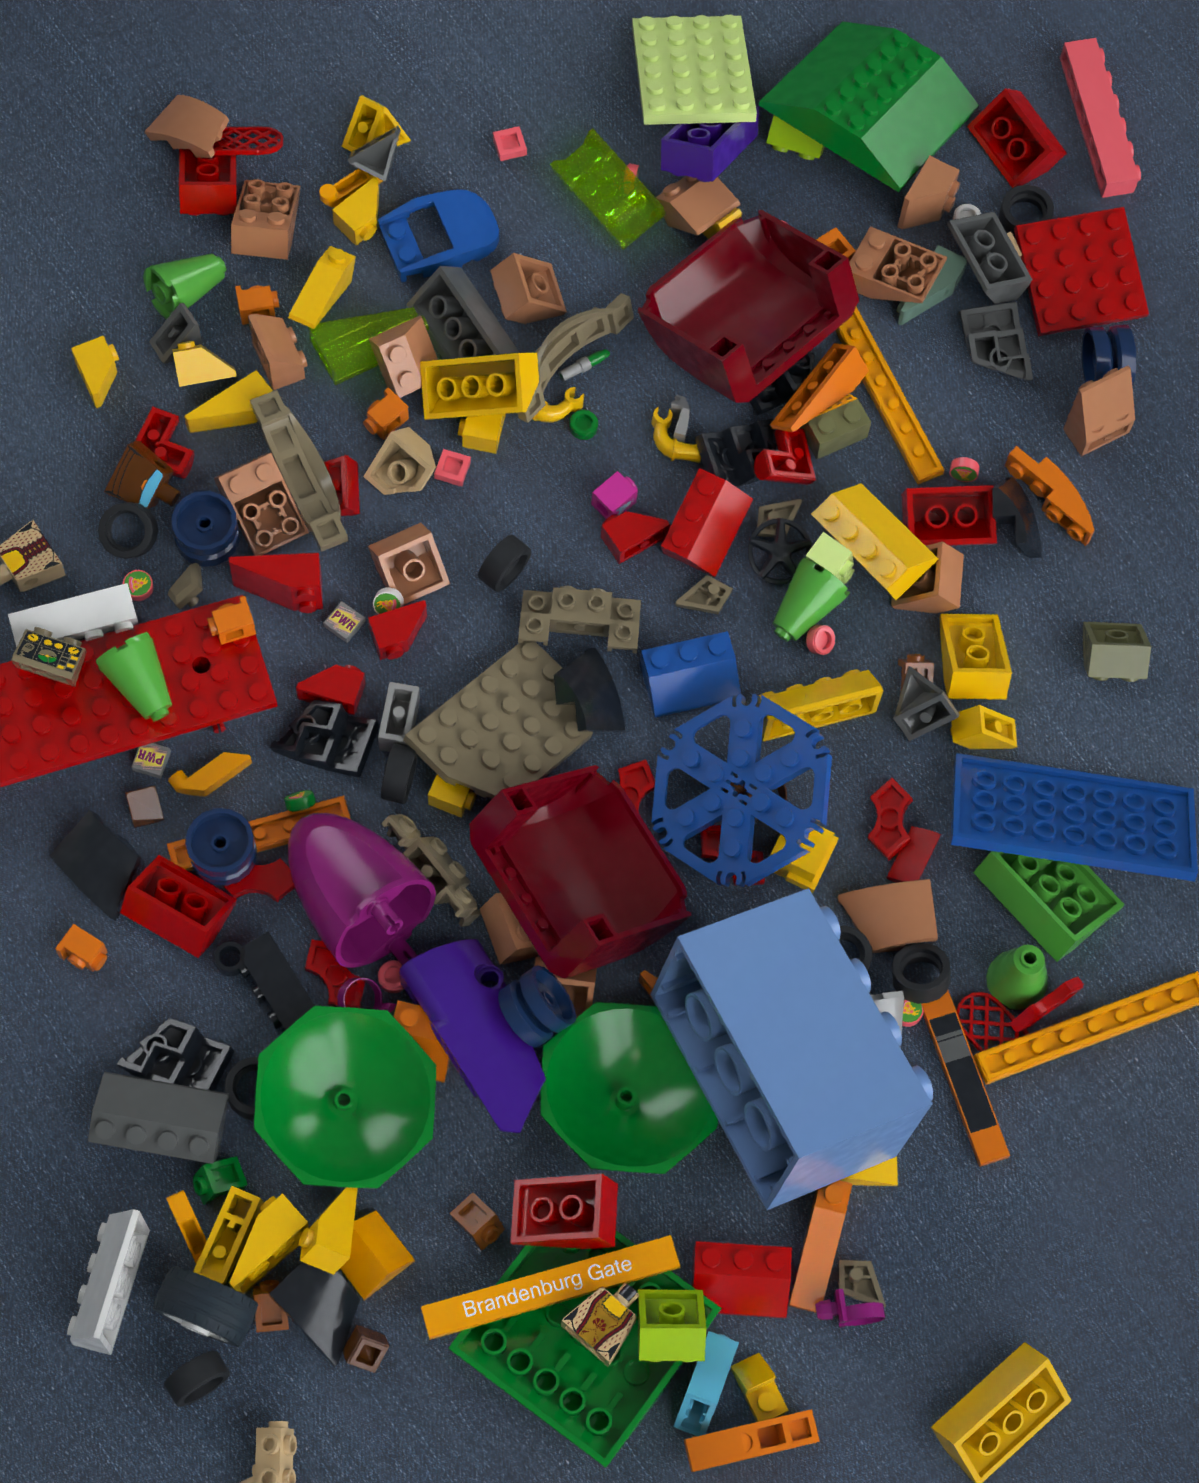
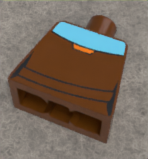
M140 441L127 445L104 491L106 494L123 501L141 504L147 509L156 506L159 500L172 507L181 493L168 484L173 475V469Z

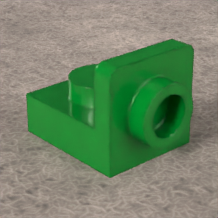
M237 1156L216 1161L213 1164H204L193 1176L194 1191L200 1196L203 1205L211 1203L215 1197L228 1194L231 1186L244 1190L248 1185Z

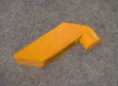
M358 168L334 185H322L319 190L320 200L329 207H336L374 176ZM377 178V179H378V184H380L381 182H383V180Z
M223 752L190 777H187L183 770H179L169 778L168 782L178 793L206 797L251 765L252 760L250 755Z
M184 1190L167 1197L166 1200L197 1264L207 1240Z

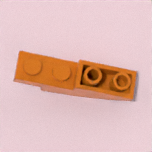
M1016 446L1009 453L1005 463L1009 473L1030 486L1031 491L1036 496L1045 499L1041 510L1050 521L1061 525L1067 530L1068 535L1073 540L1080 541L1086 546L1090 542L1095 529L1089 511L1077 489L1048 457H1045L1038 464Z
M812 1409L684 1439L691 1472L820 1442Z

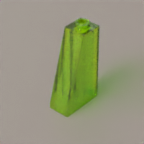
M414 307L322 322L315 329L308 327L309 339L332 381L337 385L379 366L369 338L417 317L418 314ZM421 315V316H422V319H423V321H424L425 327H426V329H427V332H428V331H429L428 323H427L425 317H424L423 315Z

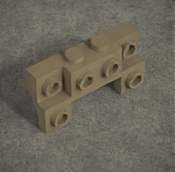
M561 586L560 588L553 587V592L523 590L518 643L523 644V641L544 642L543 645L548 646L549 632L608 637L607 651H612L613 648L633 650L632 653H637L641 600L612 598V592H606L599 588L579 590L572 586Z
M403 814L389 815L382 822L384 827H389L387 835L398 839V845L406 849L403 854L433 884L436 890L434 904L449 903L456 911V917L461 918L460 926H469L481 915V912L477 909V903L472 894L466 889L471 882L466 877L467 873L464 867L459 862L453 861L447 853L446 845L439 838L434 836L420 837V831L409 817Z

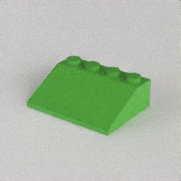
M991 851L973 872L1056 962L1074 950L1125 905L1087 865Z

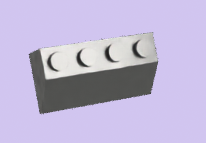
M440 266L406 304L414 317L422 316L430 340L443 359L520 353L461 267Z
M104 1072L92 1110L88 1142L213 1164L220 1155L229 1093Z

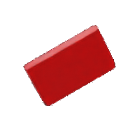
M347 455L325 461L324 464L330 474L339 500L341 516L360 514L358 463Z
M912 826L908 833L911 842L898 853L886 878L895 883L920 880L941 837L940 833Z

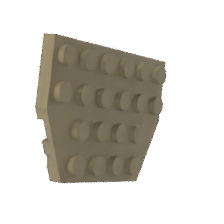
M523 641V644H517L405 734L403 741L410 748L414 749L416 754L446 783L454 786L456 783L475 790L474 794L493 799L502 789L543 779L591 738L593 732H578L575 705H556L554 674L563 668L536 642Z

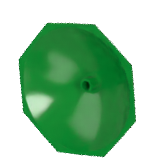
M595 1002L580 1014L573 1024L556 1034L543 1046L542 1070L546 1081L541 1088L540 1116L590 1169L665 1174L717 1129L718 1119L656 1006Z
M314 1006L259 1054L254 1130L303 1185L378 1189L433 1139L436 1064L388 1010Z

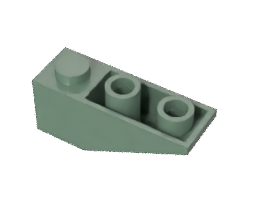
M937 245L934 252L946 256L947 261L923 303L900 301L896 310L900 313L897 324H905L951 296L965 272L967 259Z

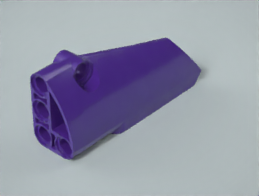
M466 939L444 944L410 959L399 971L401 985L413 1004L421 1005L431 1021L430 1025L437 1040L475 1098L479 1097L499 1131L521 1133L528 1114L546 1081V1077L533 1046L521 1040L512 1030L500 1008L498 994L506 986L502 971L493 964L478 939ZM487 981H495L498 983L495 987L488 988L483 985Z

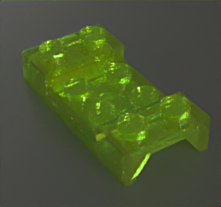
M593 128L588 132L583 145L569 157L563 160H554L550 163L556 176L580 199L622 250L626 249L666 215L662 204Z

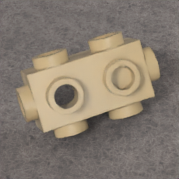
M269 1421L268 1428H256L255 1464L252 1466L253 1476L239 1483H296L293 1455L297 1450V1440L294 1436V1429L288 1428V1421Z

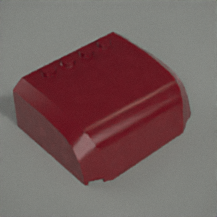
M763 210L758 211V216L745 221L740 217L724 226L650 286L645 294L646 301L643 307H639L637 310L649 334L658 347L673 362L699 381L735 403L750 402L852 317L859 302L848 257Z
M597 765L502 789L469 824L471 845L549 972L564 979L637 953L669 934L691 916V912L686 911L684 899L687 897V891L682 880L622 786L615 780L607 781L597 772L599 768Z

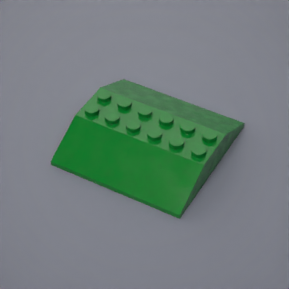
M843 21L767 93L758 104L897 192L924 166L928 157L933 156L979 107V104L945 60L930 48L923 46L896 28Z
M616 1231L615 1247L578 1249L525 1245L497 1284L631 1247L635 1244ZM672 1271L627 1283L637 1293L638 1289L696 1290ZM622 1285L606 1290L614 1295ZM593 1293L460 1331L448 1347L451 1352L604 1468H607L684 1364L682 1361H639L638 1298L628 1308L637 1316L636 1322L608 1367L561 1327L563 1318ZM703 1295L707 1330L720 1312L721 1307Z

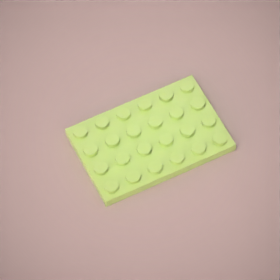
M698 15L696 17L670 16L652 18L645 16L642 18H632L644 125L756 122L757 111L741 16L707 17L705 15Z

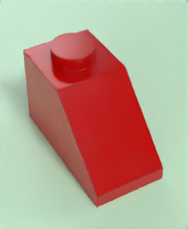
M625 511L620 515L613 514L603 522L601 538L617 562L621 564L664 540L670 529V524L665 519Z
M425 600L368 617L369 631L380 660L386 658L389 660L397 659L404 652L409 651L427 617Z
M334 665L299 682L296 687L297 698L309 703L314 699L340 703L348 714L355 716L366 685L365 673L352 665H345L344 667Z

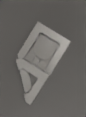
M676 395L670 409L673 413L672 418L678 420L674 431V438L679 442L685 443L690 408L685 397Z

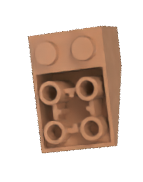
M259 179L245 180L231 223V254L288 260L292 246L301 186L292 185L287 182L270 183Z
M870 226L849 263L858 294L870 299L923 303L947 261V257Z
M1129 365L1120 370L1114 368L1108 371L1102 379L1095 382L1093 380L1087 381L1079 387L1063 430L1081 456L1130 433L1135 421L1131 368Z
M272 453L261 455L214 478L221 495L228 499L235 509L238 527L255 556L264 555L309 533Z
M501 893L494 894L480 908V912L499 963L506 964L538 956V952Z

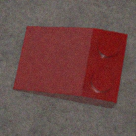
M221 139L219 142L224 144L228 142V140ZM233 143L228 147L234 149L236 145ZM179 149L180 214L192 216L218 214L224 216L235 213L237 207L236 155H215L212 158H196L190 149Z
M319 553L229 557L234 587L293 611L299 610L302 613H312L323 609L322 573Z
M604 1174L515 1180L510 1243L513 1245L578 1249L615 1247L618 1183Z

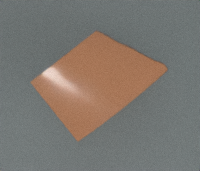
M177 95L145 130V134L150 141L167 140L173 149H190L196 158H212L215 154L213 145L221 140L222 132L226 128L229 119L225 114L201 100L186 95Z
M930 879L873 886L837 896L839 904L844 907L851 917L855 928L867 937L872 947V953L900 951L908 943L934 942L938 939Z

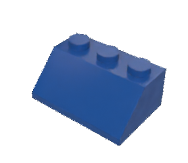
M728 631L641 650L640 667L655 718L718 704L732 695L737 697L738 694H741L736 657Z

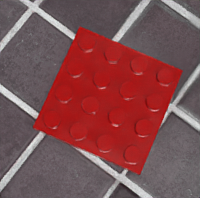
M1124 207L1016 225L1014 228L1016 241L1022 253L1021 260L1033 279L1027 289L1038 336L1144 318L1149 315Z

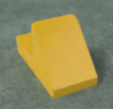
M760 1353L730 1367L756 1422L776 1418L789 1411L774 1381L776 1376Z

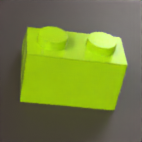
M773 116L766 141L767 144L772 145V149L780 152H788V150L798 152L799 157L807 160L819 159L825 146L777 116Z
M638 1289L639 1361H682L687 1363L705 1361L706 1318L703 1290Z

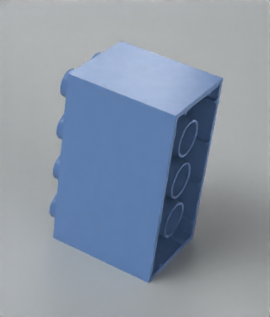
M809 888L678 936L650 994L766 1210L896 1157L932 1106L931 1101L933 1099V1087L927 1073L920 1066L911 1067L900 1048L902 1035L897 1021L889 1012L884 1011L880 1013L870 996L871 981L866 967L857 958L850 960L839 942L841 931L836 915L828 906L819 907Z

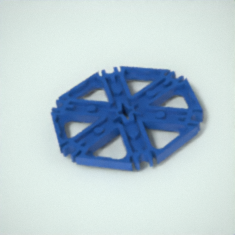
M738 694L737 697L732 695L675 728L674 730L681 733L683 737L680 738L675 734H670L669 737L675 741V747L672 750H667L664 747L660 749L669 759L666 760L660 755L657 757L651 823L655 825L653 829L657 833L667 830L666 837L659 840V843L665 847L663 848L664 850L720 886L722 884L725 887H729L730 878L733 875H736L737 878L736 885L740 887L753 885L809 853L810 851L804 849L801 843L814 848L815 844L808 839L809 833L813 830L821 834L824 832L822 827L815 824V821H820L827 826L832 756L829 754L830 749L826 746L816 749L817 742L824 739L819 730L763 695L760 697L757 694H753L752 702L747 706L745 705L746 697L742 694ZM722 716H727L730 719L727 763L699 746L694 739L699 729ZM773 716L793 728L795 736L790 743L760 760L764 717ZM675 769L684 771L710 788L676 809H669L666 805L669 774ZM810 769L814 771L813 800L809 808L799 809L772 792ZM733 773L737 774L738 778L734 777ZM732 782L740 786L744 785V788L747 790L746 792L751 794L752 797L738 794L735 790L736 788L731 786L730 783ZM725 788V789L728 790L729 792H728V793H725V792L723 791V789ZM755 817L781 833L786 839V844L782 850L759 863L751 862ZM722 820L719 855L714 862L707 863L686 849V840Z

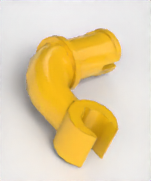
M576 387L567 389L564 400L561 403L549 405L545 401L546 405L532 420L553 423L563 419L570 412L581 410L584 403V393L579 398L574 399Z
M657 407L651 420L654 427L653 438L657 449L664 456L670 458L671 461L680 459L700 463L701 456L697 444L679 442L676 438L671 439L668 435L667 429L672 421V411L669 409L667 418L663 419L658 416L659 407Z

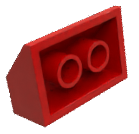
M1005 88L967 126L1012 188L1024 185L1047 173L1067 154L1022 92Z
M699 468L661 545L663 554L716 577L753 502V498L727 480Z
M994 485L906 488L901 494L903 524L925 546L942 541L949 546L997 544L996 520L993 518Z
M158 855L127 887L120 913L199 958L216 939L234 908L237 899L163 856Z
M696 1241L693 1248L692 1287L696 1290H703L704 1296L721 1307L718 1314L787 1318L792 1247Z

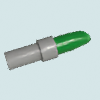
M603 349L587 357L584 356L578 359L576 363L560 370L559 376L562 381H566L581 372L585 373L609 357L610 352Z

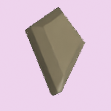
M796 499L760 506L757 527L768 520L777 518L794 521L802 500ZM776 524L767 526L757 536L775 538ZM785 524V531L787 536L791 526Z
M197 563L189 565L169 589L168 596L179 609H182L186 604L193 607L198 603L197 595L203 590L201 567Z
M706 575L676 601L675 606L719 614L733 588Z
M838 1261L839 1289L844 1290L845 1296L864 1303H883L884 1308L886 1307L871 1261Z

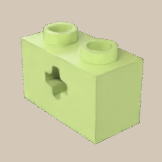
M824 532L806 554L807 559L817 563L814 569L823 571L825 568L843 584L849 581L855 571L852 568L854 566L852 551Z

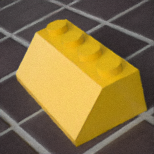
M512 353L420 362L424 420L526 412L539 383L537 353Z
M862 483L832 493L811 513L816 521L837 542L852 551L853 558L895 600L907 591L938 560Z
M856 669L844 673L842 677L834 679L823 677L816 680L814 684L807 686L796 684L788 687L783 692L774 693L769 691L759 696H765L813 727L818 728L876 713L883 688L869 670L860 672ZM773 716L764 717L763 742L795 734L793 728Z
M1024 1342L933 1424L931 1428L942 1447L974 1483H983L1072 1400L1050 1360Z

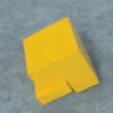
M823 827V834L815 830L811 831L808 839L815 844L814 848L801 843V846L810 852L774 873L786 878V881L804 890L809 888L811 893H813L839 838L834 836V832ZM781 833L770 856L782 850L786 844V839Z

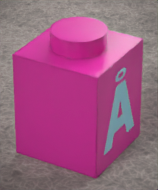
M617 471L592 492L591 505L605 519L613 514L620 515L636 504L637 486L631 478L624 477Z

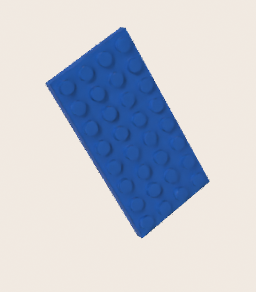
M956 753L953 774L951 845L1195 882L1198 866L1194 789Z

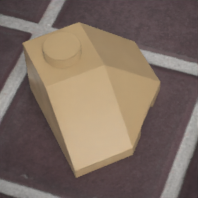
M410 427L392 431L363 477L384 495L421 491L436 468L430 445Z

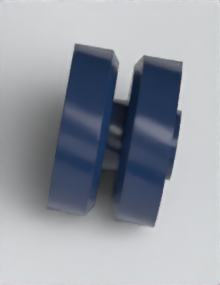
M1128 324L1111 326L1108 333L1102 326L1086 328L1083 333L1081 346L1085 383L1090 380L1094 382L1100 380L1108 371L1114 368L1120 370L1129 365L1133 386L1136 375V346L1132 330Z
M197 491L185 496L176 505L172 514V530L176 546L181 556L192 564L197 563L202 567L216 566L227 561L236 552L240 541L236 511L228 499L212 491Z
M215 808L205 811L195 818L187 830L185 845L193 869L201 879L213 885L227 886L240 882L250 874L256 863L257 847L251 826L241 814L231 809Z
M537 965L521 975L520 981L515 980L499 991V1005L505 1019L521 1040L530 1046L539 1047L551 1039L554 1032L559 1033L576 1020L575 1008L569 994L561 982L545 967Z

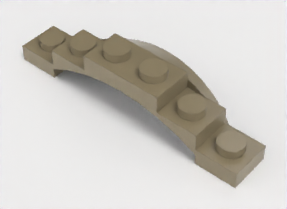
M620 293L606 308L594 307L589 311L576 314L561 322L549 333L541 347L535 352L538 359L539 383L527 411L518 413L520 420L528 423L546 405L543 392L556 370L570 356L609 333L617 335L634 318L630 296Z
M277 390L250 400V406L262 428L263 437L320 551L322 552L347 542L348 535L340 521L341 509L335 487L320 454L291 410L284 405Z

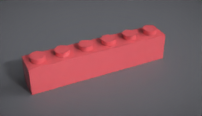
M1096 38L1065 42L1060 55V61L1101 197L1134 193L1138 181L1141 180V171L1139 165H1135L1133 159V144L1127 140L1125 119L1120 117L1118 96L1113 94L1111 88L1112 76L1110 71H1106L1104 65V50L1099 48Z

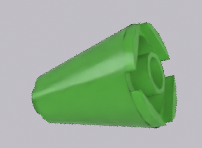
M211 253L151 265L144 270L143 279L146 291L152 290L155 299L151 300L152 304L160 315L168 319L180 303H184L187 308H190L220 283L225 277L226 266L220 257H216Z
M802 558L772 623L776 628L774 633L786 642L790 639L797 641L850 594V592L846 591L848 588L836 576L825 568L823 571L814 569L817 563L807 558Z
M146 632L125 640L126 644L119 648L115 646L109 649L96 660L98 669L144 719L152 718L153 722L170 713L168 708L172 705L153 638Z
M1023 945L999 954L991 962L986 975L987 988L990 994L1012 1010H1025L1030 1005L1038 1002L1043 998L1048 987L1044 955L1039 948L1033 945Z

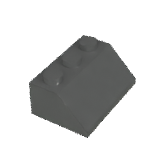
M990 212L950 220L947 225L987 296L995 304L1018 300L1033 279L996 213Z

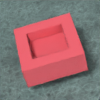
M520 126L493 132V141L500 161L527 155V147Z
M443 449L434 473V479L462 487L471 463V457Z

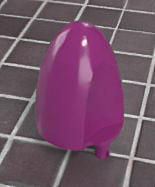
M312 813L301 818L293 826L288 840V861L291 877L309 920L338 963L349 968L361 967L392 953L403 966L409 959L418 956L406 940L412 935V930L418 924L425 921L434 905L436 890L433 884L403 853L377 833L360 823L331 813Z

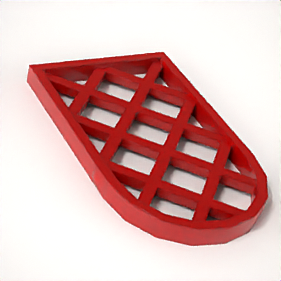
M226 127L222 132L221 139L224 138L228 142L224 144L219 141L215 142L214 144L218 147L214 149L215 154L213 156L271 154L283 147L284 137L281 132L270 127ZM233 133L238 135L235 138L229 137V135ZM254 133L258 136L251 138L248 135ZM272 134V135H275L276 137L271 138V137H269V136H267V135ZM243 138L248 140L245 143L239 142V140ZM264 138L268 141L261 143L258 140ZM234 143L238 147L232 149L228 146ZM252 143L258 145L255 148L249 147ZM272 143L276 144L275 146H272V147H269V146H268V145H270V144H272Z
M984 992L971 993L965 996L958 1004L956 1012L961 1025L969 1024V1033L962 1026L965 1036L979 1052L988 1049V1040L999 1041L1000 1045L1003 1044V1041L1008 1042L1019 1038L1018 1031L1015 1032V1038L1003 1037L1004 1027H1011L1009 1023L1004 1022V1014L1011 1021L1015 1017L991 994ZM974 997H984L985 1006L974 1005ZM970 999V1005H962L966 1000ZM989 999L998 1007H990ZM960 1009H970L969 1020L960 1019ZM973 1010H985V1020H973ZM989 1011H999L1000 1022L989 1021ZM973 1024L984 1025V1036L973 1035ZM988 1026H1000L999 1037L988 1036ZM1026 1029L1021 1031L1024 1035L1030 1034ZM974 1039L984 1040V1049Z

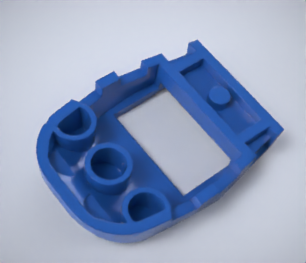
M449 190L417 197L377 219L378 230L401 282L407 281L406 276L422 273L423 278L431 277L440 266L462 268L463 264L471 260L477 262L496 249L500 237L497 221L489 205L480 196L468 190ZM435 207L452 245V249L423 259L406 218L410 217L411 213L422 208L425 210Z

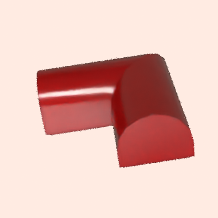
M152 406L135 441L143 443L168 464L174 471L173 476L185 479L194 462V450L170 442L179 423V416Z
M799 428L794 432L777 429L774 435L778 451L764 449L757 455L754 463L756 477L759 480L803 485L815 482V473L804 429Z

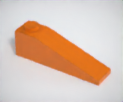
M834 343L771 422L772 429L794 432L853 392L869 371L856 347Z
M839 1180L816 1190L789 1306L816 1313L815 1304L824 1300L846 1215L852 1183Z

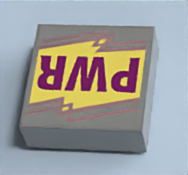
M341 601L323 622V625L330 632L348 643L365 623V617Z
M154 743L138 747L131 766L132 771L161 779L171 753L170 748Z

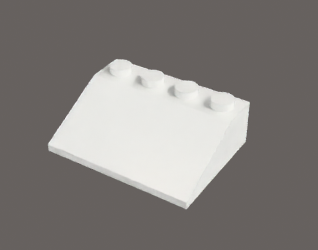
M127 583L8 614L16 647L25 629L34 631L35 627L52 632L51 637L63 641L64 637L76 640L85 638L86 641L103 637V633L115 630V633L133 629V625L138 624Z
M132 1209L110 1214L107 1223L102 1222L97 1241L101 1243L97 1254L92 1253L88 1263L87 1272L91 1273L87 1285L83 1284L81 1286L77 1303L81 1304L78 1315L72 1316L68 1326L67 1335L71 1336L70 1341L75 1346L109 1355L112 1354L150 1232L142 1214L138 1210Z

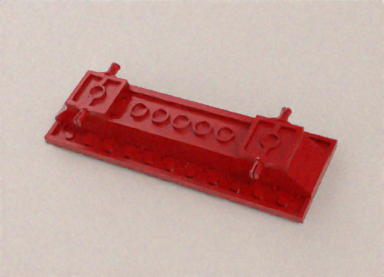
M243 595L134 625L133 629L119 633L113 631L103 634L104 636L100 638L80 641L82 642L81 647L85 648L87 653L75 687L16 668L12 661L0 664V787L209 726L213 727L214 733H219L217 724H219L221 732H224L226 730L224 722L277 707V700L256 634L221 645L218 635L212 636L207 618L213 617L212 611H216L224 604H239V597H243ZM146 632L153 638L172 705L168 708L170 713L153 722L152 718L144 719L98 669L96 660L109 649L115 646L119 648L126 644L125 640Z

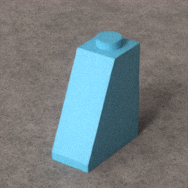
M708 1331L705 1361H697L673 1427L695 1436L706 1434L739 1342L731 1340L723 1334Z

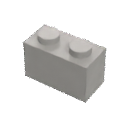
M389 682L378 736L379 750L390 752L393 744L408 746L403 739L405 734L415 727L420 703V690L418 686Z

